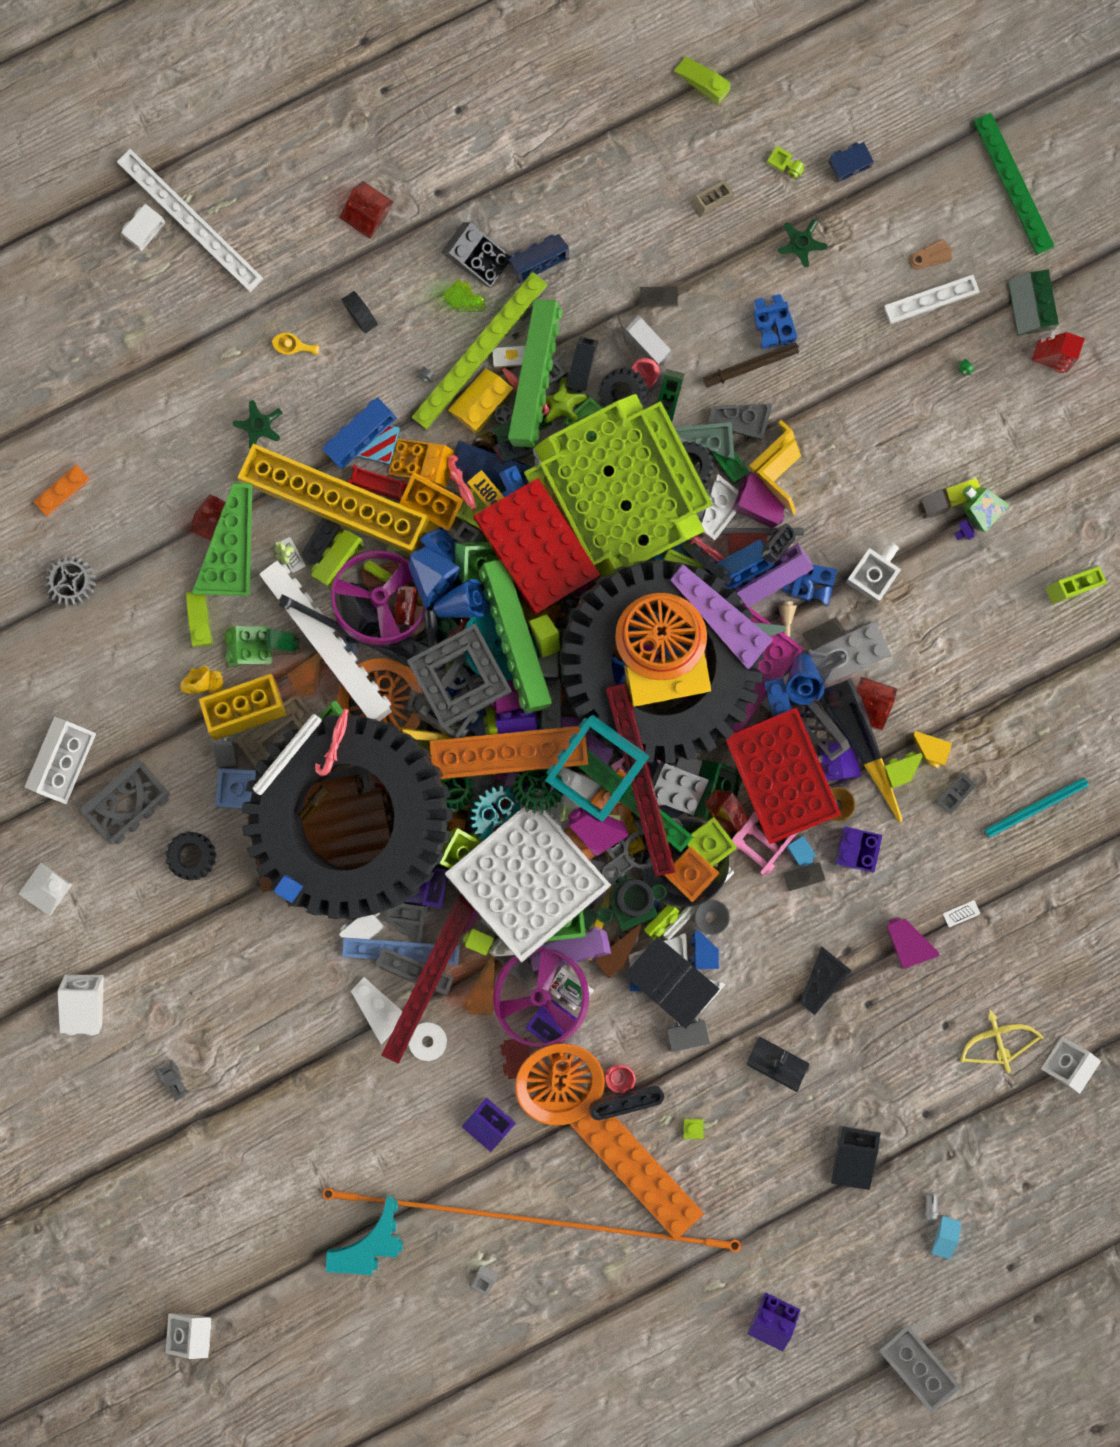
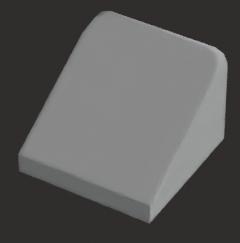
M481 1265L470 1287L488 1296L498 1273Z

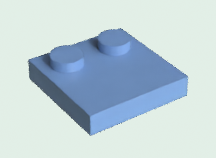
M219 768L215 807L242 809L243 803L249 802L252 792L245 791L248 781L256 780L258 772Z

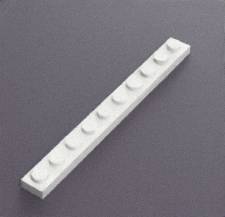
M131 149L117 161L154 200L249 292L263 280L260 274Z

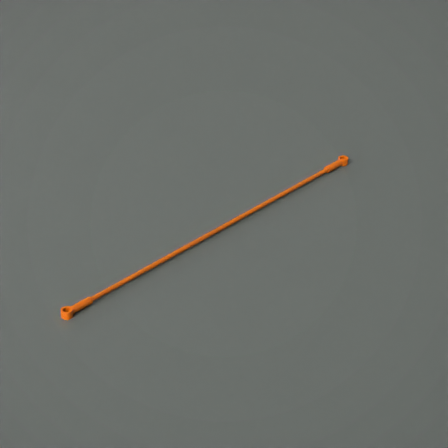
M326 1188L322 1193L323 1198L326 1200L334 1198L385 1203L386 1201L385 1198L334 1191L332 1188ZM327 1190L332 1192L331 1197H326L325 1192ZM397 1200L400 1206L675 1240L671 1235ZM680 1236L675 1240L726 1248L733 1252H737L741 1248L740 1242L736 1239L725 1241ZM733 1242L738 1243L737 1249L731 1248Z

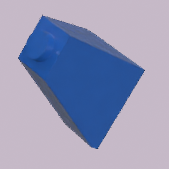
M423 547L421 550H415L411 554L408 567L425 608L429 607L436 599L454 587L460 568L432 550Z

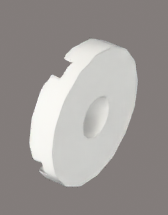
M425 1022L417 1026L409 1042V1048L413 1055L420 1060H435L444 1053L447 1037L440 1026L435 1023ZM425 1036L432 1037L433 1045L431 1047L423 1045L422 1040Z

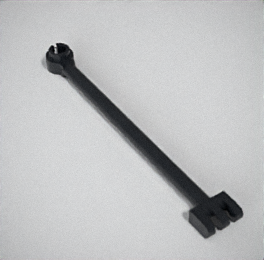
M284 594L281 595L279 606L287 610L292 607L354 639L341 628L338 622ZM358 641L407 667L410 666L407 662L409 658L383 645H371Z

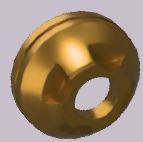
M843 787L830 788L835 800H840L842 803L841 815L830 820L834 822L845 821L854 813L855 799L852 793Z

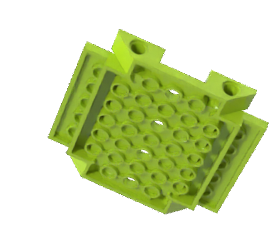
M637 394L631 395L564 428L535 445L534 448L541 463L524 473L529 483L539 478L598 570L599 578L609 576L614 573V569L621 566L634 565V562L647 561L705 532L697 513L713 506V503L661 401L644 410ZM590 431H594L597 434V439L594 442H589L586 438L587 433ZM610 465L614 468V474L607 477L604 474V468ZM624 500H629L632 504L629 511H623L621 508V503ZM643 534L649 538V543L646 546H642L638 542V538Z

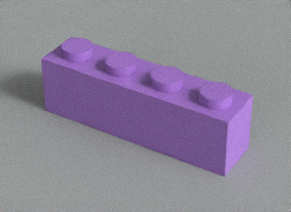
M799 543L787 549L780 560L774 562L775 565L735 587L736 593L747 607L758 603L763 598L775 593L780 588L790 584L813 569L810 557Z
M599 927L588 929V933H585L586 937L557 940L548 944L545 942L539 947L559 951L576 963L611 954L607 932L599 929ZM541 952L530 955L534 972H539ZM561 958L558 968L570 965L567 961Z

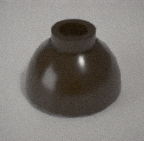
M491 432L477 436L472 442V445L494 453L493 447L498 444L496 436Z

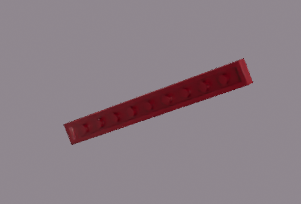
M622 683L607 687L606 691L618 734L644 752L627 684ZM623 751L629 772L637 760ZM646 761L631 785L653 869L657 877L674 873L676 870Z
M461 893L381 1054L382 1057L397 1064L400 1063L474 911L472 905Z

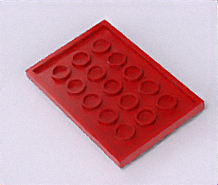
M539 478L473 516L535 615L600 576Z
M797 707L737 731L729 739H726L769 844L841 815Z

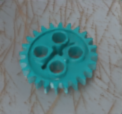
M498 785L497 790L490 786V792L484 789V796L478 794L477 796L480 800L472 801L476 807L469 809L474 812V815L469 816L470 819L474 820V822L470 823V826L476 827L472 832L479 834L477 837L479 840H485L493 833L495 826L500 825L501 827L504 824L498 819L499 815L491 805L492 802H494L497 810L502 813L501 817L504 822L521 810L519 804H516L514 801L512 790L510 791L508 785L505 786L504 790L501 785ZM507 799V805L501 808V800ZM491 809V815L484 818V811Z

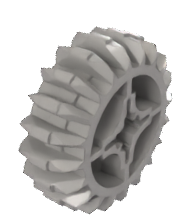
M72 555L69 561L68 556H64V562L57 558L58 565L51 563L54 569H47L46 572L50 576L44 577L45 580L50 581L44 584L46 588H50L47 594L52 595L51 599L53 601L58 599L57 603L59 605L64 602L66 607H69L70 602L76 607L77 600L80 604H84L82 598L85 597L89 600L90 597L87 593H94V590L90 588L91 586H96V583L91 581L96 579V575L91 574L94 569L92 567L88 568L89 563L87 561L83 563L81 557L76 561V557ZM67 567H78L82 572L72 574L67 570ZM61 572L62 579L56 585L57 576ZM68 576L73 579V587L70 584H68ZM85 577L84 586L79 590L78 584ZM61 589H71L74 595L65 596L60 594L59 591Z

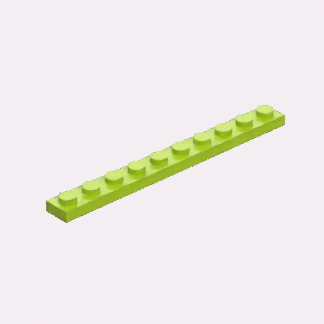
M534 272L530 274L415 412L412 418L428 430L533 304L534 300L548 286L544 280Z

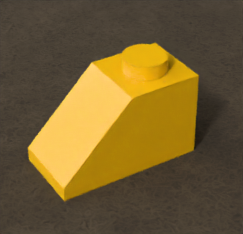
M917 731L913 732L912 738L924 761L929 762L928 765L931 767H943L946 764L952 743Z

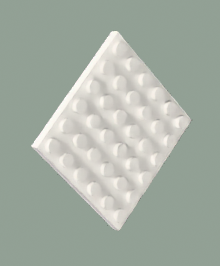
M525 808L518 811L445 873V876L521 963L611 886L545 810L543 814L537 811L534 815L532 810L526 812Z

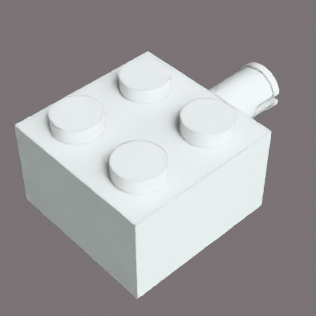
M889 542L881 555L869 548L845 583L877 604L901 570L890 562L897 550H899V547Z

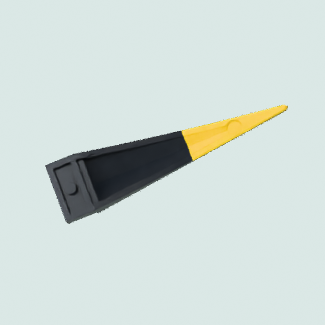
M849 678L824 688V694L820 698L823 709L845 736L878 786L896 819L901 822L902 816L861 695H858L852 679Z

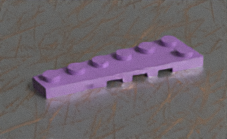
M683 564L671 577L670 581L698 610L707 624L729 647L739 661L749 669L773 639Z

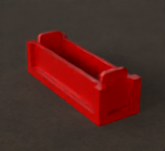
M354 464L351 478L348 479V483L398 501L401 500L408 485V481L404 480L402 482L363 470Z

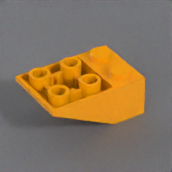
M397 438L388 475L410 480L413 472L438 486L447 488L450 476L448 459L451 455H454L455 451L442 444Z

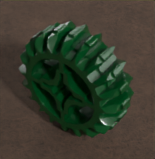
M548 769L521 771L519 773L520 776L515 777V782L512 784V794L516 804H519L520 809L525 808L526 812L532 810L534 815L537 811L543 814L544 810L550 812L551 807L557 808V803H561L562 797H564L563 793L556 788H553L551 793L548 792L551 786L545 781L549 776L546 774ZM557 774L556 777L563 782L561 775ZM526 786H528V787H529L528 792H527V793H524V792H523L524 788H525Z
M468 777L440 779L442 786L447 787L449 783L450 797L459 798L457 800H447L448 798H446L447 808L452 809L454 814L468 806L473 797L474 787L470 786L473 780L467 779Z

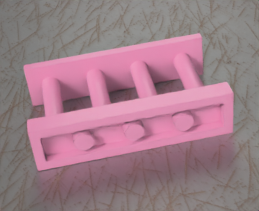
M755 811L731 840L737 846V850L743 851L763 868L759 872L760 875L764 873L769 874L775 867L772 863L796 834L786 837L787 839L781 847L775 843L769 844L766 835L758 830L755 825L758 821ZM747 833L755 836L775 853L768 862L744 843L743 838Z

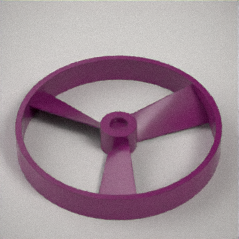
M369 551L351 558L342 566L333 582L331 607L338 624L347 634L366 644L390 645L409 637L419 627L424 618L425 607H423L417 622L407 631L400 634L387 605L388 597L413 580L408 567L409 560L392 552ZM381 558L401 564L382 588H375L372 593L339 580L348 568L363 560ZM334 594L370 598L371 604L377 608L381 638L369 637L352 629L340 616Z
M538 948L532 953L541 952L537 989L533 990L531 996L501 1001L504 980L511 968L520 961L514 956L505 964L497 977L493 992V1004L496 1017L509 1036L525 1045L545 1047L566 1041L580 1028L588 1011L589 988L583 971L574 960L559 951ZM561 958L567 961L574 969L581 985L582 1003L576 1021L551 1002L552 997L549 990ZM533 1004L545 1007L562 1029L564 1035L551 1042L532 1043L518 1036L510 1028L505 1018Z

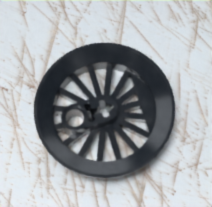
M678 819L682 824V828L689 834H692L705 824L694 819ZM645 842L647 850L642 851L640 864H644V860L650 857L647 842ZM669 843L670 847L676 854L675 856L671 853L672 859H674L673 862L675 864V862L684 854L688 847L686 846L681 851V853H679V851L672 844ZM729 855L718 863V867H714L719 874L693 902L672 882L668 881L666 876L656 877L653 865L641 868L644 882L651 888L658 884L666 888V896L661 901L677 907L696 906L710 900L724 885L729 871Z

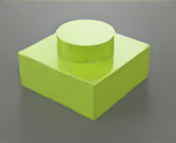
M684 1119L683 1138L703 1139L704 1119Z

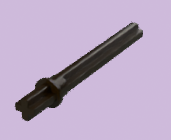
M795 342L729 368L718 369L717 372L702 377L703 383L706 388L718 383L724 384L726 380L798 354L800 348Z

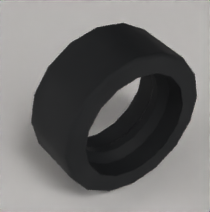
M637 879L627 881L618 890L616 897L617 905L628 916H642L649 912L653 906V891L644 881ZM640 887L645 891L647 900L641 909L633 910L626 906L624 894L627 889Z

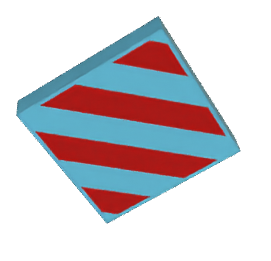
M389 425L356 457L390 465L400 428Z

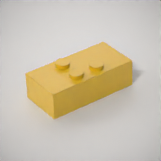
M703 653L700 661L692 670L671 680L645 678L635 673L627 665L624 666L633 706L711 691L705 653ZM682 654V655H677L676 657H677V659H680V658H682L684 655H683V654ZM671 657L665 658V663L673 662ZM661 659L654 660V663H661Z
M272 674L199 699L208 732L214 741L287 715L277 682Z

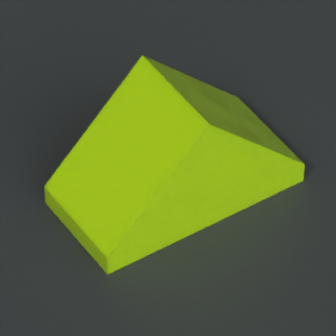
M548 615L530 620L529 624L541 657L543 658L560 651L559 632Z

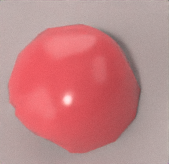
M640 358L632 366V369H635L634 372L641 373L640 376L645 378V385H648V388H651L657 382L660 371L658 364L653 359Z
M615 1064L606 1071L605 1082L612 1092L625 1093L634 1087L636 1078L629 1066Z

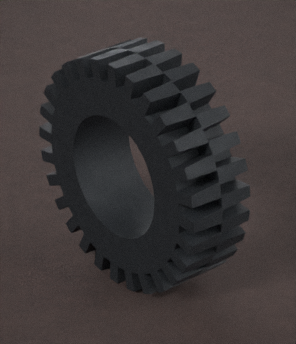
M668 560L638 561L634 562V565L616 568L614 573L609 576H602L596 580V585L591 590H585L579 597L581 601L578 606L572 608L567 616L569 623L567 628L562 629L560 636L563 641L562 649L558 651V661L561 663L559 678L566 692L564 693L565 698L580 722L584 718L588 719L593 715L617 732L606 688L616 685L611 663L619 618L632 602L648 594L669 593L687 600L670 581L682 564L749 620L753 617L751 611L742 605L739 601L741 597L736 591L728 588L723 580L707 573L706 570L692 565ZM657 603L650 605L653 611L658 610ZM661 604L662 610H668L664 605ZM646 607L639 610L643 614L648 613ZM704 620L707 632V669L711 691L691 695L681 704L664 710H647L632 705L644 752L650 756L647 762L653 763V760H661L664 763H675V758L680 757L686 760L697 757L696 752L705 750L710 752L717 747L715 742L720 738L729 739L734 734L731 728L735 723H743L748 717V714L745 712L748 703L755 704L758 694L754 692L756 682L762 683L763 672L758 669V663L764 660L763 653L747 669ZM589 728L588 731L603 744L623 755L622 749L593 728Z
M333 715L324 717L262 795L254 792V785L300 729L289 730L283 734L284 741L273 743L266 750L270 756L267 760L258 761L254 770L259 772L256 780L248 781L245 790L252 792L250 801L243 803L242 813L249 814V824L243 825L242 829L243 836L251 837L253 846L247 848L249 857L258 858L261 866L256 868L260 877L269 878L273 882L269 887L272 891L275 890L284 875L290 876L303 886L292 903L288 900L286 901L293 907H304L307 909L306 913L315 916L326 915L329 919H354L395 908L401 905L405 899L417 894L420 891L419 887L423 883L430 881L435 874L432 872L434 866L441 863L445 854L441 852L443 845L450 840L451 832L446 830L447 821L452 820V809L447 808L446 798H449L450 794L448 787L442 786L440 777L443 774L440 768L432 764L430 761L432 755L427 749L419 747L415 743L417 740L414 737L399 731L398 727L392 724L380 722L376 719L348 715L345 734L338 744L337 761L334 760L331 769L352 764L374 774L384 784L390 794L394 807V827L384 850L373 861L362 867L345 869L332 865L321 858L309 844L304 833L302 819L298 814L303 809L304 801L310 788L321 777L315 771V764H320L321 769L324 767L326 761L324 756L330 749L333 730L340 717Z

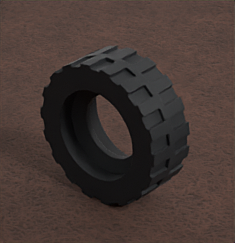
M355 291L341 299L351 317L365 334L378 325L366 304Z

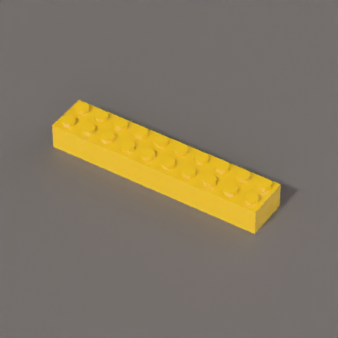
M256 444L252 445L237 477L240 482L252 483L253 489L409 554L417 550L420 539L429 523L428 517L422 513Z

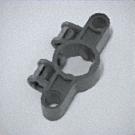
M640 818L632 821L638 831L630 833L624 840L605 850L611 860L601 867L600 873L607 881L616 880L633 867L647 868L652 866L651 857L644 860V864H638L633 861L634 858L628 853L629 842L636 840L638 835H644ZM671 818L682 827V824L678 819ZM608 867L614 869V875L611 878H607L605 875V870Z

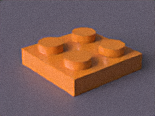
M691 846L675 862L676 871L665 876L693 902L716 878L719 872Z

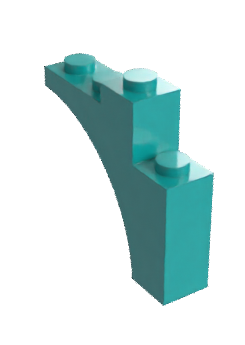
M387 1194L381 1218L365 1237L345 1247L328 1249L325 1272L373 1275L374 1270L378 1269V1258H375V1256L398 1257L399 1252L403 1250V1240H400V1234H392V1232H396L397 1220H393L394 1212L398 1211V1201L395 1200V1195Z

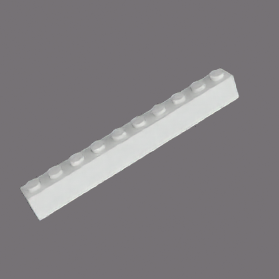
M277 560L259 574L278 600L284 594L323 615L318 607L314 609L310 604L313 600L307 592L303 594L300 591L302 586L298 580L290 578L288 574L291 571L285 563L281 565ZM290 607L287 612L367 718L381 721L392 712L389 706L392 704L385 695L383 697L379 695L378 691L380 688L374 680L371 683L366 678L369 674L363 666L360 668L355 662L358 659L352 651L347 653L344 649L346 646L345 642L340 636L336 638L333 634L336 630Z

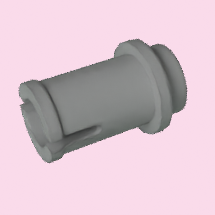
M925 1195V1219H937V1215H939L937 1213L938 1195Z

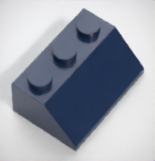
M552 234L539 244H531L527 247L526 251L512 254L510 259H508L509 266L520 284L532 272L538 275L569 259V247L559 234L555 236Z

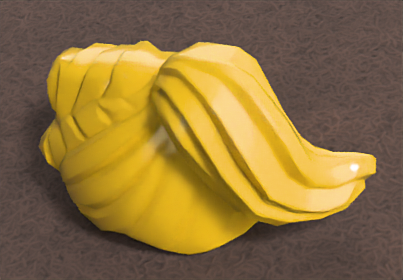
M202 666L199 669L192 668L188 676L181 681L180 688L186 694H201L204 691L215 694L223 688V676L219 670L210 672L207 666Z

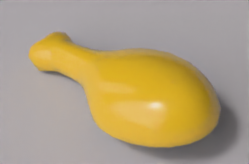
M290 333L277 334L272 340L274 349L284 355H292L299 351L311 352L313 355L319 353V345L304 344L295 335Z

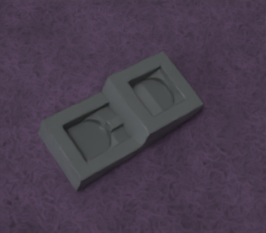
M962 772L936 802L948 813L952 814L977 784Z

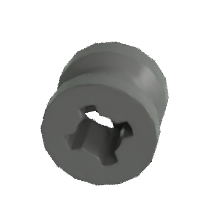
M501 405L495 410L496 423L501 425L512 420L513 411L509 406Z

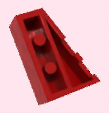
M1065 332L1055 335L1054 339L1052 337H1047L1046 341L1039 339L1031 361L1054 368L1053 370L1058 373H1067L1077 362L1085 338Z

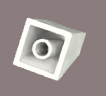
M64 975L58 989L60 1033H66L67 1035L86 1034L88 1036L99 1034L102 1027L104 975Z

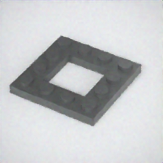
M476 624L407 660L443 729L512 693ZM469 652L485 684L450 701L434 669Z

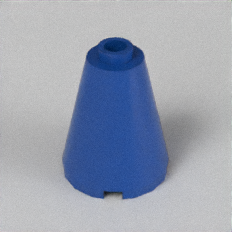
M470 579L436 599L433 605L435 614L440 618L483 617L485 615L484 612L488 611L489 601L485 597L484 590L482 591L480 587L482 585L481 582L476 579Z
M799 654L794 658L786 683V693L793 702L808 705L811 704V701L816 699L818 701L822 697L825 686L812 657L808 654Z

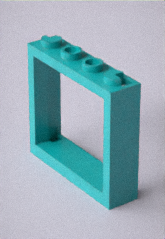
M592 715L588 719L584 718L578 727L581 730L578 734L574 733L568 741L570 746L567 750L563 749L557 756L559 761L556 766L552 764L546 774L549 776L545 781L603 822L650 756ZM590 727L637 760L602 810L556 777Z

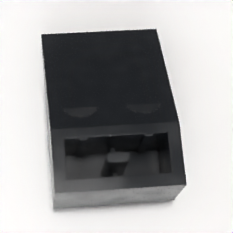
M463 222L441 252L454 264L489 288L493 286L508 265V259H510L509 254L471 222Z
M839 1126L831 1184L870 1190L879 1149L880 1132Z

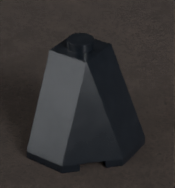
M349 583L371 592L363 583ZM339 595L343 620L352 629L366 636L374 635L380 631L377 608L371 604L370 598ZM346 635L348 644L360 643Z

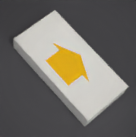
M526 346L495 348L493 350L494 368L522 366Z

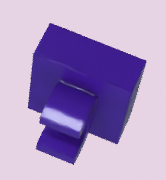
M968 520L959 523L961 530L954 533L957 540H961L965 536L968 540L977 537Z

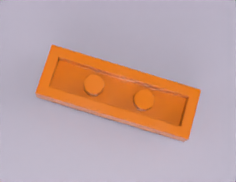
M76 464L33 502L48 517L90 479Z

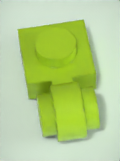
M776 146L767 160L768 165L782 173L787 168V174L794 179L800 177L804 171V164L799 160L791 162L793 155Z

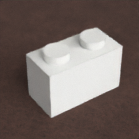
M146 204L136 210L135 217L125 223L121 232L124 238L140 251L148 245L165 224L163 217Z

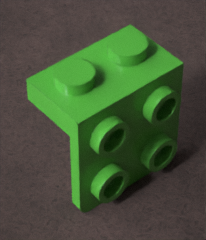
M234 626L226 629L225 642L227 643L226 661L228 662V667L271 664L272 653L267 649L266 629L270 628L268 626Z

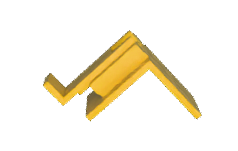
M780 420L778 424L783 434L748 467L760 478L783 506L794 515L796 510L792 498L774 481L796 462L801 455L792 429Z

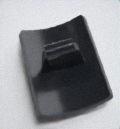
M762 1037L757 1039L746 1063L747 1066L795 1092H798L810 1065L808 1062Z

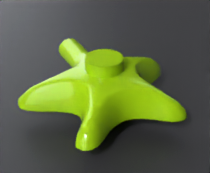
M561 378L559 391L554 395L546 396V404L551 409L544 422L548 423L558 416H566L572 421H576L578 416L573 412V407L586 400L587 395L569 394L567 392L568 380Z

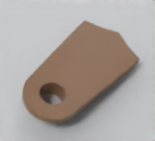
M942 239L913 253L909 263L914 269H923L952 261V247ZM919 257L922 262L916 263L915 258Z

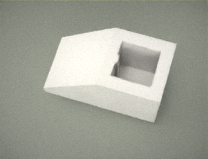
M375 915L357 918L352 923L348 921L340 928L342 932L339 935L344 938L371 939L385 926Z

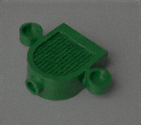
M623 875L615 880L616 884L611 889L609 895L611 909L601 908L597 912V918L601 923H608L615 915L621 931H624L657 917L658 914L654 905L649 912L637 917L628 916L620 910L616 899L618 890L627 881L635 880L627 879ZM658 884L651 888L655 900L665 898L667 892L663 885ZM640 887L627 889L624 894V903L628 908L638 910L646 904L647 896L643 889Z

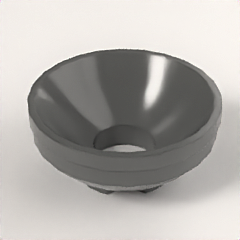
M712 899L700 904L695 912L697 927L703 933L709 935L723 932L730 921L728 908L718 900ZM708 912H715L717 914V921L715 923L707 922L706 915Z

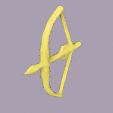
M990 1010L988 1020H991L993 1029L973 1037L965 1045L960 1062L1004 1064L1006 1073H1010L1009 1062L1044 1037L1032 1027L1024 1024H1007V1026L997 1027L995 1020L997 1017ZM1018 1029L1031 1031L1038 1036L1013 1056L1010 1055L1009 1049L1003 1047L1000 1037L1003 1033ZM991 1036L996 1037L999 1047L996 1053L998 1060L965 1059L967 1050L974 1043L981 1039L991 1038Z

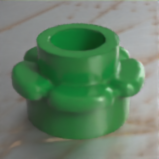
M967 359L959 361L960 366L958 370L964 376L967 374L971 376L975 370L973 365Z

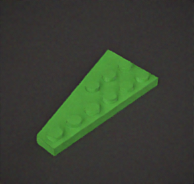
M232 483L192 594L250 596L252 483Z

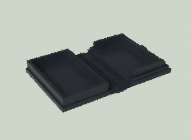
M658 936L624 974L630 982L685 1029L720 990V988Z

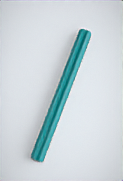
M1083 777L985 828V834L988 838L997 835L1088 787V781Z

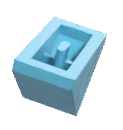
M942 1216L931 1254L947 1259L951 1258L959 1242L961 1221Z

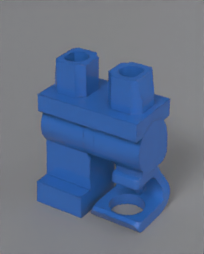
M781 294L771 296L772 305L770 306L765 305L764 298L754 300L753 318L757 331L760 330L762 332L761 350L778 346V343L779 346H783L797 341V334L788 303L784 302ZM772 327L776 328L777 335L772 331Z
M812 564L813 569L795 579V582L782 587V591L791 594V598L808 602L812 598L820 599L824 603L823 605L828 607L837 569ZM814 584L825 586V588L814 589Z

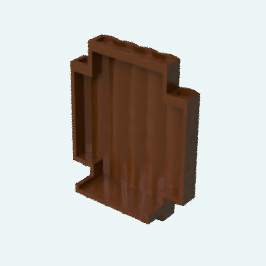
M359 775L314 783L307 793L303 808L308 803V797L311 798L320 785L325 786L331 793L322 802L320 809L316 808L307 821L302 820L304 833L313 850L328 863L345 869H357L373 861L384 850L393 831L391 823L394 820L392 812H389L388 809L390 799L388 793H385V789L362 793L364 785ZM255 858L256 866L258 868L259 866H261L258 858ZM259 875L262 892L272 891L269 887L273 882L269 878L260 877Z

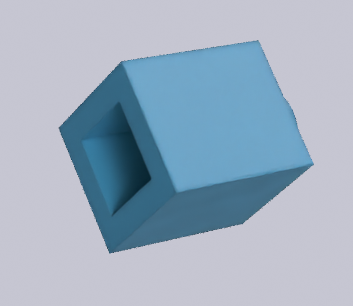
M804 836L786 846L797 866L802 864L805 867L814 861L812 857L816 856Z

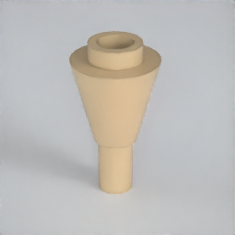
M782 601V605H778L783 626H786V631H783V633L787 636H790V627L797 605H793V601Z

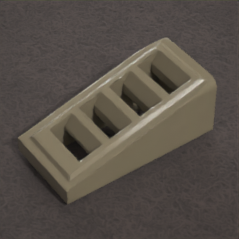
M722 180L696 194L691 203L699 215L703 216L732 198L735 194L726 181ZM719 188L722 189V191L724 192L725 196H723V195L721 194V192L719 191Z

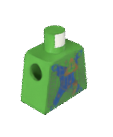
M969 485L962 492L967 498L962 508L978 531L986 532L1009 507L1008 503L987 488L978 487L975 490Z

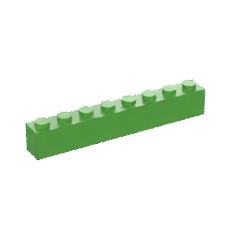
M534 300L508 436L513 446L535 447L536 441L539 440V424L543 420L542 408L546 404L545 392L546 388L549 387L548 376L549 371L553 367L552 355L556 351L555 339L559 334V319L562 318V308L556 300Z
M500 560L484 563L479 569V579L484 584V594L491 606L490 613L496 622V632L502 641L501 647L508 660V670L513 675V686L518 691L520 707L523 708L525 714L547 709L552 704L513 580Z

